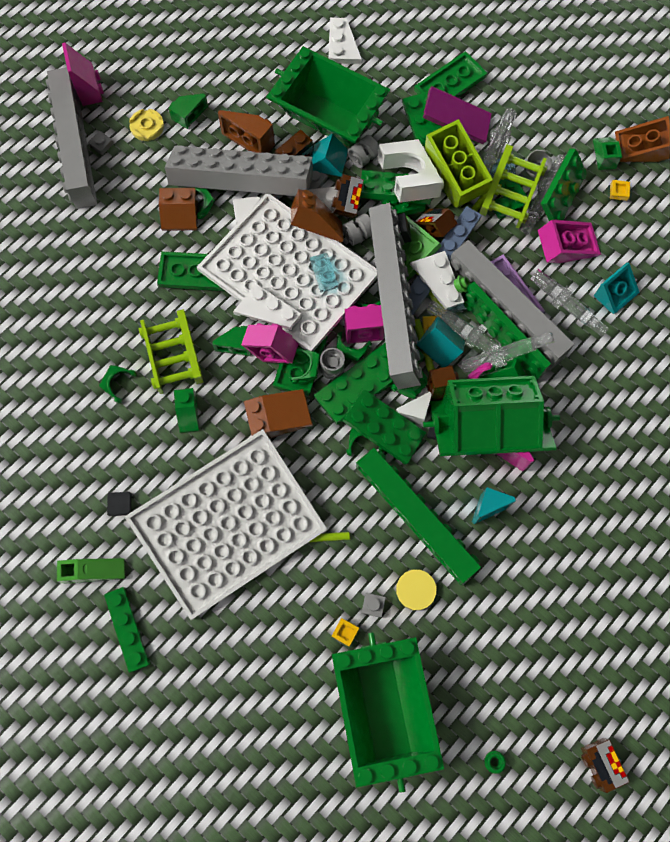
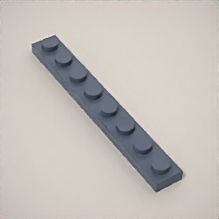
M466 206L456 220L458 224L447 233L440 243L442 245L435 254L445 251L450 262L452 253L464 244L482 215ZM420 275L417 276L410 286L411 293H408L409 299L411 298L413 303L411 315L416 313L431 291L428 285L421 280Z

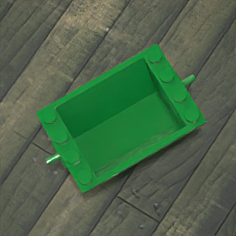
M302 46L285 71L276 68L275 73L281 77L268 93L266 99L276 103L288 116L327 136L333 133L341 143L349 147L356 144L366 128L370 130L375 124L382 126L383 121L378 119V109L391 89Z
M535 376L448 380L443 400L429 402L433 421L423 422V428L434 427L440 456L556 450L557 447L550 428L552 421H560V415H552L550 407H544V400Z
M373 632L368 633L370 645L331 655L356 788L397 780L399 793L406 792L405 778L443 770L444 765L416 637L376 644Z

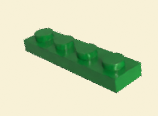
M125 587L104 594L128 672L132 673L149 666L150 662Z

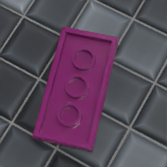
M431 86L428 91L423 118L442 127L459 119L469 138L484 144L487 141L492 113Z

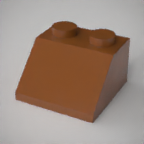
M159 188V212L162 231L197 230L198 196L195 188Z

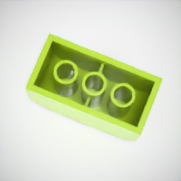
M459 119L426 135L425 151L428 157L431 158L434 167L437 168L439 176L443 179V190L454 207L457 208L488 192L493 179Z

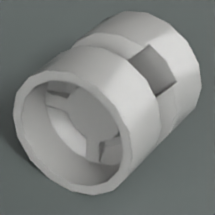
M366 135L348 149V156L356 167L363 168L370 160L378 156L379 145L372 136Z
M366 213L357 217L355 222L351 220L342 225L344 235L352 246L360 243L363 238L367 239L372 236L370 217Z
M337 348L324 350L320 357L322 375L327 379L334 380L344 373L345 358L342 351Z

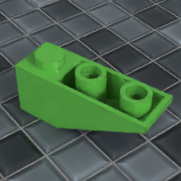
M124 558L57 561V582L63 584L125 579Z

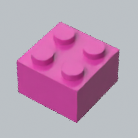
M381 305L351 306L345 309L344 326L347 344L381 341L384 339Z
M257 323V325H248L241 345L262 362L292 364L298 342L278 324L264 325Z

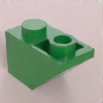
M611 137L594 138L593 145L598 170L616 169L622 158L619 141Z

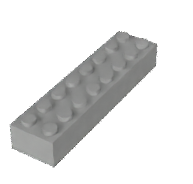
M67 67L47 71L48 79H46L48 90H50L48 98L53 105L50 111L53 119H55L53 128L58 136L55 137L57 147L60 148V152H57L60 163H62L60 172L65 179V182H62L64 192L68 193L69 201L74 203L76 209L97 205L79 96Z
M180 145L174 146L165 165L168 185L296 196L298 189L304 191L310 188L313 177L312 157L303 155L294 156L252 151L220 150L217 148L208 149Z
M469 240L452 253L449 263L455 278L457 279L461 275L463 277L466 276L470 284L475 281L551 363L547 369L548 371L552 370L567 356L574 343Z

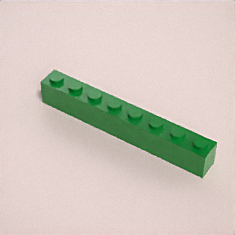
M375 448L371 449L356 462V468L461 586L481 568L479 565L480 561L474 554L470 555L465 550L466 546L459 538L455 539L451 534V528L447 524H442L438 520V514L432 508L429 510L425 505L426 501L424 498L412 491V485L398 475V469L386 462V456L380 450L377 452Z

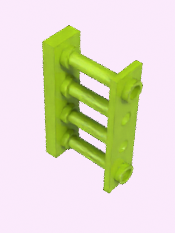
M506 144L494 174L491 188L488 189L479 214L486 216L488 210H494L519 219L516 228L519 229L521 223L525 224L529 213L526 211L540 176L544 177L548 166H545L547 158H543L540 165L515 157L511 153L513 146ZM512 163L537 172L534 181L507 172L508 170L505 169L506 164ZM500 179H507L531 188L528 197L502 188V185H499ZM500 194L524 203L522 212L495 203L492 200L494 195L498 196Z
M184 309L177 311L178 318H175L174 321L152 327H147L145 321L140 320L141 327L139 328L141 338L145 339L154 378H151L152 386L160 394H164L162 385L190 378L194 379L196 384L204 383ZM173 328H178L182 331V334L177 338L154 344L151 343V334ZM180 344L186 346L187 351H184V354L155 360L153 351ZM183 361L190 362L191 368H188V371L161 378L159 376L158 368Z

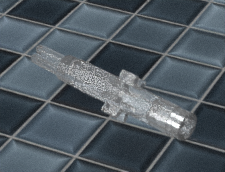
M512 108L505 110L499 124L495 129L492 128L489 134L491 142L483 162L489 173L499 158L505 143L509 144L512 138L510 130L517 114Z
M557 155L547 176L543 180H539L537 184L538 193L528 212L527 221L521 228V232H524L525 235L531 234L536 222L543 214L544 210L541 202L565 155Z
M540 269L530 278L540 289L554 299L552 304L556 308L562 306L601 337L609 330L587 307L571 295L573 290L568 286L563 289Z
M433 300L426 308L435 316L440 317L456 333L466 339L465 344L471 349L475 345L500 363L509 354L502 346L483 334L485 329L480 325L473 327L450 310H446Z
M552 332L503 347L501 343L489 346L491 351L463 360L461 366L465 373L472 372L478 366L487 362L492 363V365L495 364L496 368L507 365L506 360L554 343L555 339Z

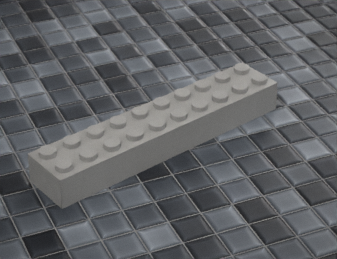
M390 203L369 208L389 374L399 390L421 385L420 378H423L421 367L418 365L420 353L415 345L418 343V338L413 330V326H416L414 315H411L413 303L411 298L409 299L408 294L411 293V288L406 277H409L407 266L404 264V261H406L405 251L402 250L404 240L400 234L397 211L392 208Z

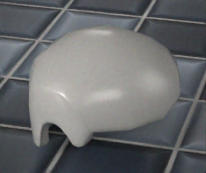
M535 150L528 155L526 161L540 165L543 158H547L545 166L548 167L544 174V177H546L552 170V158L545 150ZM526 169L527 173L535 179L537 172Z

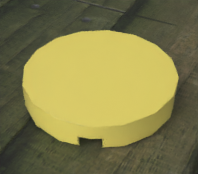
M153 109L138 110L129 121L131 133L141 141L156 139L164 129L162 116Z
M410 570L399 578L396 585V595L404 607L420 611L427 608L434 601L436 584L427 572Z

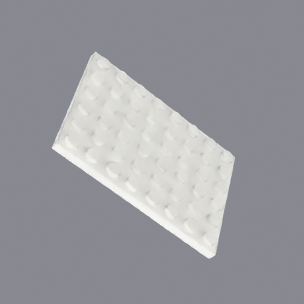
M265 194L197 266V270L240 302L257 284L300 312L302 317L291 331L283 330L291 334L299 346L313 352L344 317L345 309L353 306L377 279V270L374 266L338 241L292 226L291 208L271 194Z
M263 429L124 516L190 620L327 530Z

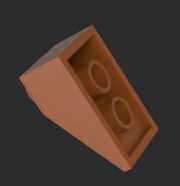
M218 111L222 134L246 150L257 153H269L275 146L273 124L268 119L253 114Z
M669 116L615 131V137L619 141L622 154L620 162H659L670 159Z
M298 189L291 206V225L343 242V229L340 219L311 191Z
M303 389L262 395L244 401L252 436L263 429L268 438L271 439L313 426Z

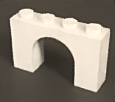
M419 139L379 144L377 160L382 169L406 167L418 172L417 174L396 177L394 192L400 203L441 196L444 181L439 176L437 168L432 164L431 158L428 157L425 147L422 146Z

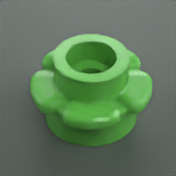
M459 275L454 280V286L459 293H466L470 281L466 276Z

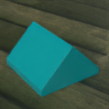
M333 133L314 145L311 155L313 171L341 177L348 149Z
M625 263L605 280L593 295L612 314L618 312L640 293L630 263Z
M436 317L416 346L443 368L447 367L463 353L465 340L440 317Z
M487 487L480 495L472 519L473 524L508 509L516 501L515 497Z

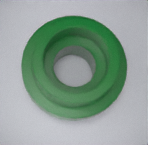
M490 751L484 758V765L489 772L498 774L505 769L506 760L502 753ZM493 758L498 759V764L496 766H492L491 760Z

